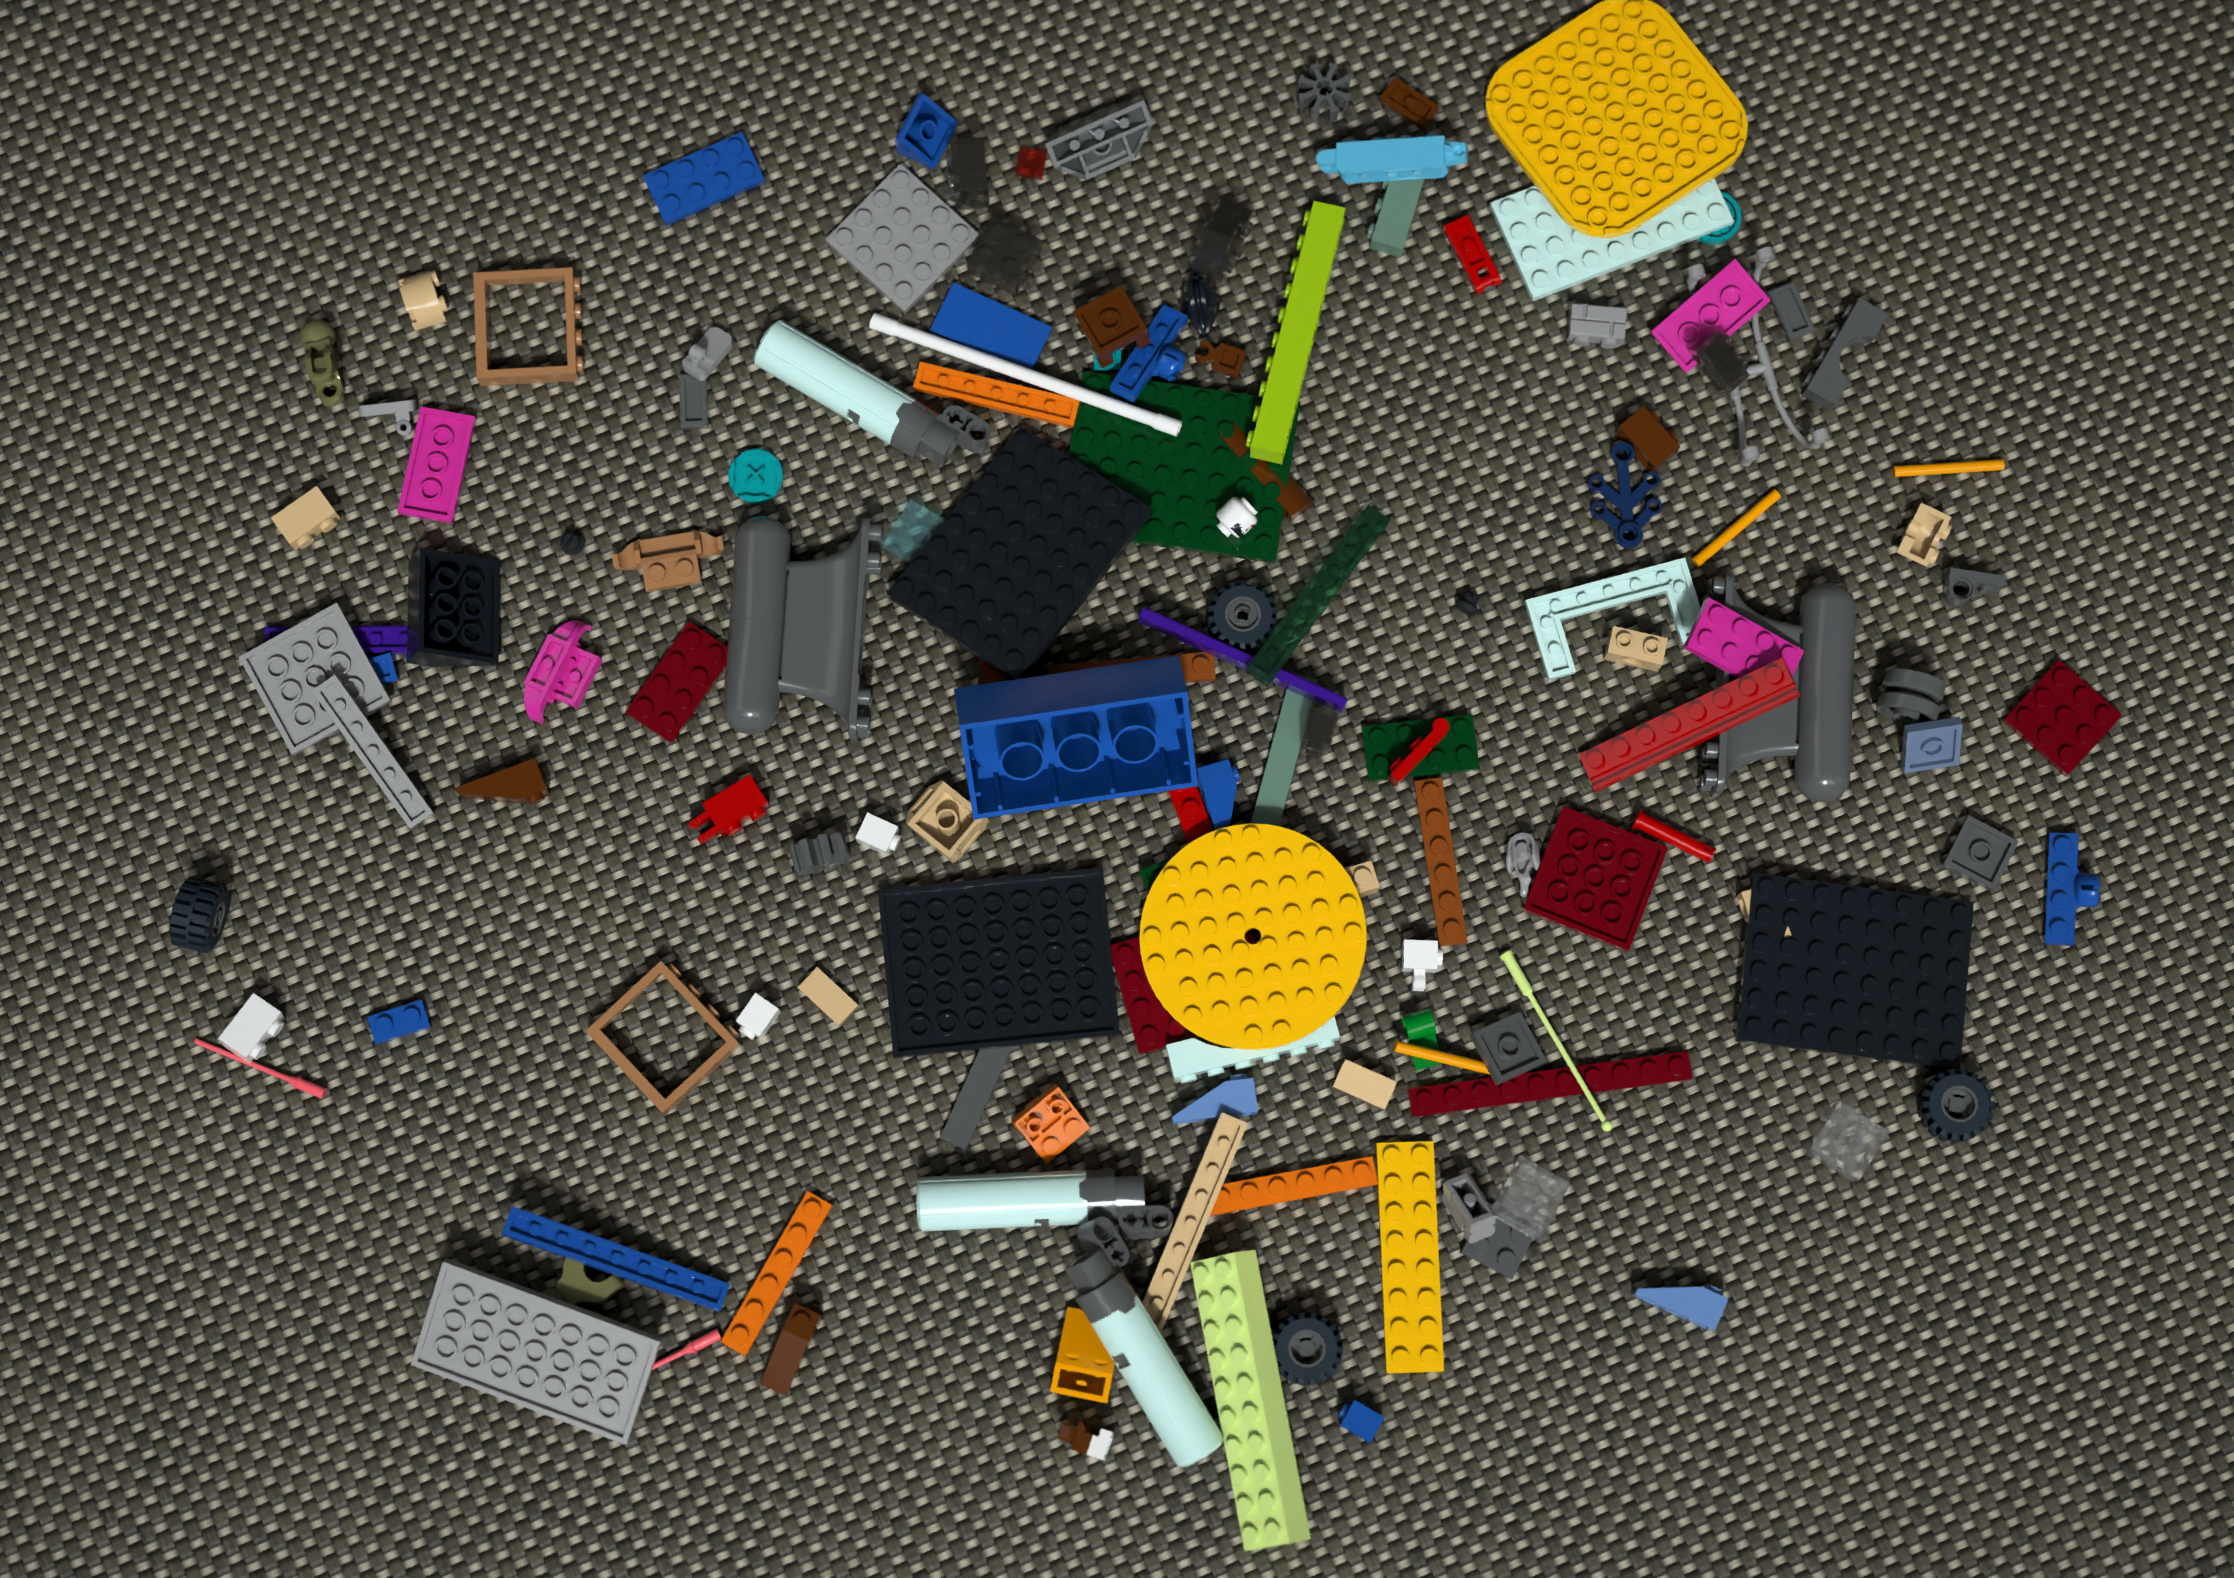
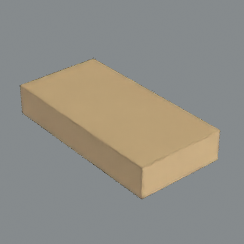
M818 967L798 987L802 993L839 1027L859 1007L855 1001Z

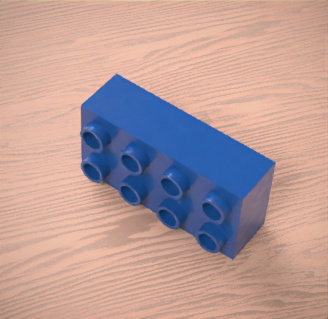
M1179 655L954 689L973 820L1198 786L1188 693Z

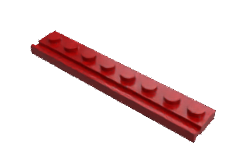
M1782 657L1580 753L1579 756L1593 785V790L1598 792L1801 695L1787 663Z

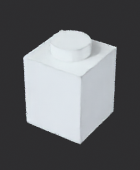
M868 812L855 837L857 843L888 856L890 850H896L901 840V836L898 835V826Z
M755 993L736 1020L741 1026L738 1031L751 1040L755 1036L762 1040L781 1011Z

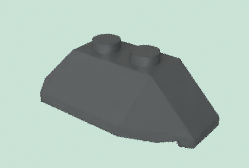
M1144 99L1113 104L1061 127L1044 142L1054 169L1088 180L1135 159L1145 142L1148 132L1153 127V122Z

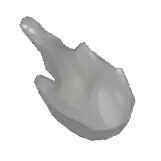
M1518 833L1511 837L1506 851V869L1508 873H1512L1513 867H1515L1516 875L1520 880L1521 897L1528 896V887L1531 882L1529 871L1532 867L1536 871L1539 868L1538 842L1528 833Z

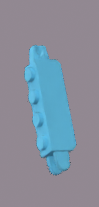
M1428 134L1425 137L1404 135L1398 139L1376 137L1368 141L1349 139L1345 142H1338L1336 149L1320 150L1315 158L1322 172L1325 174H1339L1346 184L1443 178L1449 172V166L1467 163L1468 146L1462 142H1449L1444 135L1441 136L1439 134Z

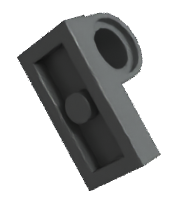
M1950 567L1944 573L1943 598L1949 606L1960 607L1974 595L1975 589L1983 595L1998 593L2005 585L2006 576ZM1953 586L1961 587L1964 591V597L1957 596L1953 591Z

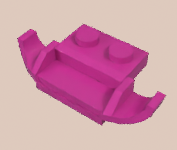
M573 620L560 626L552 635L548 634L524 681V704L528 717L531 720L543 724L545 720L543 718L545 706L547 703L553 704L554 700L576 709L579 708L603 661L599 656L582 650V645L578 642L585 631H590L591 625L579 620Z

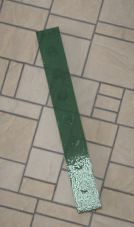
M1367 505L1247 666L1246 673L1269 687L1391 521L1389 518L1370 505Z

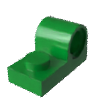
M1430 1008L1400 1016L1407 1043L1440 1051L1435 1036V1022ZM1411 1056L1415 1071L1443 1064Z

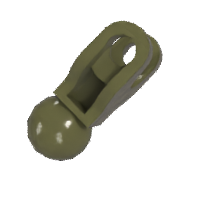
M312 320L304 325L300 335L301 343L305 348L306 370L312 384L316 387L321 403L324 406L333 407L339 405L345 399L343 380L336 352L333 348L335 344V331L329 323L323 320ZM329 385L337 387V391L332 397L325 396V387Z
M566 1258L563 1264V1275L554 1284L556 1288H547L540 1293L577 1307L581 1304L602 1305L623 1288L625 1281L621 1277L612 1275L602 1282H592L585 1275L586 1265Z

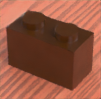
M1643 406L1623 422L1615 434L1622 442H1627L1633 447L1634 455L1649 472H1655L1676 455L1680 448L1679 440L1670 430L1666 431L1660 424V418L1654 411H1648Z

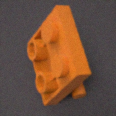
M1056 1084L1051 1086L1042 1095L1033 1099L1025 1106L1024 1110L1011 1120L1012 1124L1021 1132L1046 1164L1090 1128Z

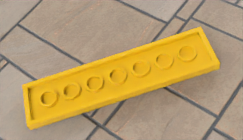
M1434 1141L1376 1143L1386 1374L1444 1372Z

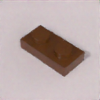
M1394 77L1379 100L1381 104L1425 131L1440 108L1439 105Z

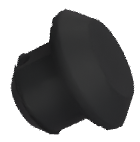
M576 531L566 532L560 540L562 551L569 555L580 553L585 546L583 536Z
M1466 591L1463 593L1461 600L1455 601L1456 607L1465 614L1478 613L1476 605L1479 597L1475 593L1471 597V591Z

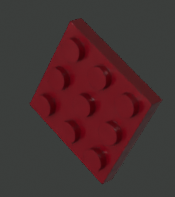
M2058 660L2004 718L2003 722L2066 777L2120 719L2122 714L2061 660Z

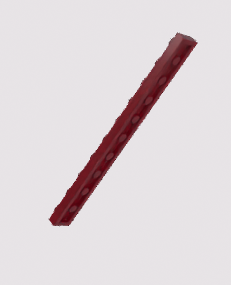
M1688 1051L1575 1066L1591 1094L1690 1081L1693 1079ZM1569 1067L1524 1073L1497 1086L1492 1078L1407 1089L1411 1118L1585 1095Z

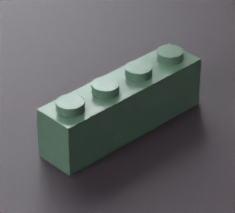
M1424 179L1383 182L1382 189L1386 190L1384 199H1378L1374 213L1378 214L1379 217L1376 224L1371 222L1367 238L1371 239L1369 249L1401 258Z

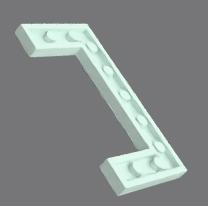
M1677 559L1525 600L1524 603L1547 680L1572 675L1576 672L1562 627V620L1665 593L1680 644L1684 645L1701 609L1686 559Z

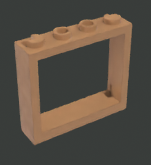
M573 267L473 273L476 378L480 386L580 381L579 372L583 371L584 359L583 355H579V345H583L582 329H578V319H582L581 302L577 303V293H581L580 276L575 275ZM565 282L568 366L491 370L489 286Z
M660 961L595 1021L586 1032L666 1116L741 1045L736 1040L739 1034L729 1024L723 1027L717 1020L721 1015L710 1004L704 1007L698 1000L701 994L690 983L685 986L678 979L682 974L671 963L666 966ZM661 975L673 985L726 1042L666 1099L602 1032L611 1021Z

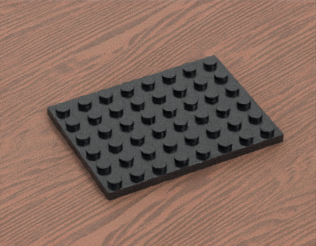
M1020 426L886 594L890 600L1012 680L1023 679L1153 515V510Z
M1102 867L878 890L894 1059L1120 1036Z
M1751 874L1749 890L1751 889L1750 910L1746 919L1735 1041L1960 1070L1974 902L1768 874ZM1788 927L1790 929L1792 936L1784 938L1786 929Z

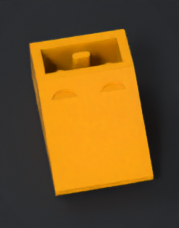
M1067 1307L1050 1392L1107 1404L1115 1363L1083 1310Z

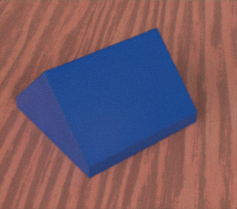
M919 93L895 139L897 153L928 168L935 169L958 122L925 94Z

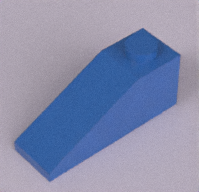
M1229 759L1196 768L1197 780L1213 831L1230 826L1237 788L1236 782L1240 781L1236 765L1231 766Z

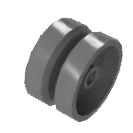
M1894 668L1885 671L1882 686L1887 692L1879 695L1876 706L1877 712L1890 719L1907 724L1938 720L1940 707L1936 702L1943 700L1946 689L1945 682L1932 675L1909 669Z

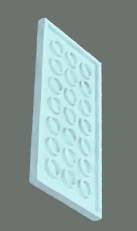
M1715 179L1704 184L1634 231L1613 238L1588 236L1568 226L1536 186L1490 203V209L1532 302L1698 239L1700 236L1734 223Z

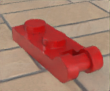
M1468 215L1443 226V231L1476 295L1484 292V288L1492 285L1495 287L1502 283L1501 277ZM1485 269L1487 275L1480 278L1477 272Z
M1437 718L1430 728V734L1424 740L1419 737L1409 747L1411 753L1405 759L1399 757L1389 768L1392 773L1388 779L1396 787L1446 736L1449 730L1448 721L1444 718Z

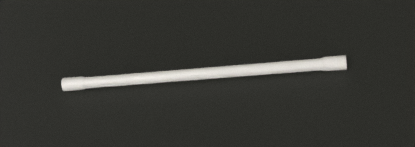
M874 313L871 318L869 328L890 336H897L1152 426L1156 430L1176 437L1180 432L1181 420L1145 410L910 327L878 313Z

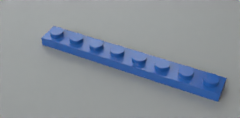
M513 1206L510 1209L501 1234L502 1236L717 1312L721 1311L730 1283Z

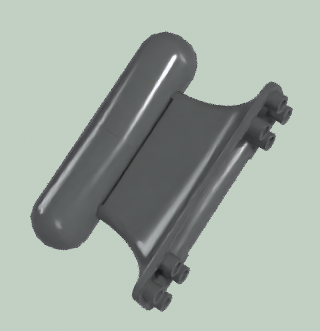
M767 516L750 518L740 526L735 538L723 698L724 719L730 727L738 732L749 735L768 730L776 722L779 713L780 692L815 699L833 709L846 724L851 743H858L859 738H870L871 722H869V716H861V710L872 711L873 695L871 694V688H863L861 679L867 590L870 586V574L881 575L882 567L880 552L872 551V548H883L882 525L872 524L870 518H864L856 538L845 549L825 558L807 561H790V532L780 521Z
M1725 572L1721 578L1713 577L1712 584H1708L1707 598L1710 597L1799 647L1804 652L1793 675L1796 687L1801 695L1800 697L1713 737L1711 742L1706 741L1705 747H1701L1700 763L1710 764V769H1705L1704 774H1700L1699 791H1709L1710 797H1719L1724 791L1728 777L1739 767L1762 758L1795 756V784L1797 789L1806 798L1825 802L1841 797L1848 789L1851 771L1856 604L1853 595L1841 585L1834 583L1818 584L1810 588L1802 597L1800 624H1791L1765 617L1749 608L1736 591L1732 573ZM1716 667L1715 689L1738 679Z

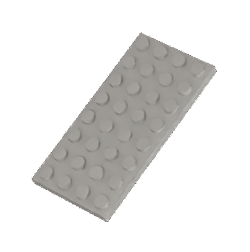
M446 1258L438 1275L411 1365L626 1445L629 1442L663 1338Z

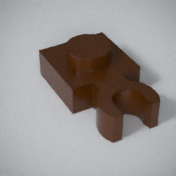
M1201 341L1200 348L1206 349L1208 354L1206 356L1196 354L1195 361L1200 364L1211 362L1213 363L1212 371L1238 379L1247 351L1224 343H1220L1219 349H1215L1210 342Z

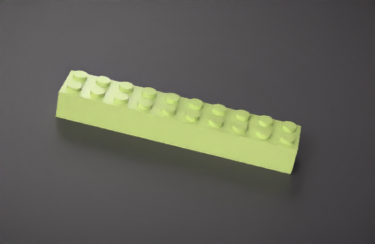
M1256 1250L1234 1252L1190 1262L1244 1551L1311 1539Z

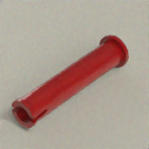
M1640 809L1631 829L1637 828L1708 864L1710 863L1716 847L1643 813L1644 810Z

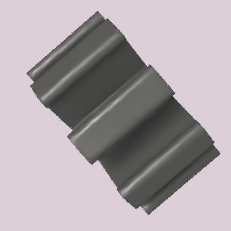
M1318 63L1310 65L1309 79L1305 78L1304 75L1299 77L1297 106L1300 111H1303V108L1314 104L1310 111V121L1318 122L1321 108H1325L1329 122L1336 121L1339 108L1336 106L1343 108L1344 111L1349 106L1351 93L1348 92L1351 80L1345 74L1343 78L1333 81L1338 71V65L1329 64L1326 77H1322ZM1322 90L1327 91L1325 96L1320 94Z
M836 832L827 836V833L817 835L816 839L805 838L799 840V844L789 846L795 874H798V876H804L811 872L813 875L822 873L824 869L834 870L840 868L841 864L851 862L845 837L841 832Z

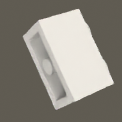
M253 993L218 1039L224 1047L250 1064L253 1059L257 1060L266 1049L265 1043L271 1036L275 1037L284 1026L282 1022L284 1017L279 1010Z

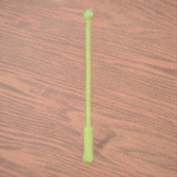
M1512 950L1505 952L1500 956L1501 961H1504L1522 994L1528 996L1602 1122L1601 1128L1604 1131H1610L1613 1127L1612 1122L1605 1118L1533 996V988L1514 958V953Z

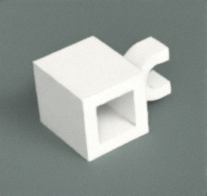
M1404 940L1401 951V971L1413 972L1412 991H1424L1426 982L1425 972L1435 973L1437 966H1442L1443 949L1438 948V941Z

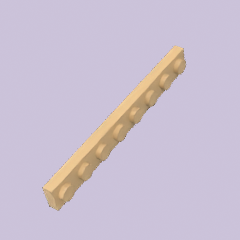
M1223 1112L1218 1117L1142 1300V1304L1160 1333L1248 1125L1247 1122Z

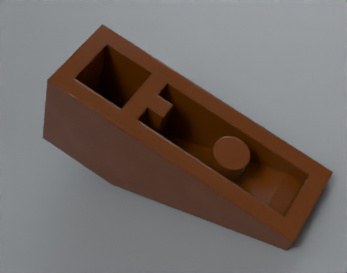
M535 758L455 788L461 798L520 804L528 802L529 805L545 800L544 796L550 794L541 767Z
M794 1303L760 1382L761 1385L787 1396L823 1318L822 1315Z

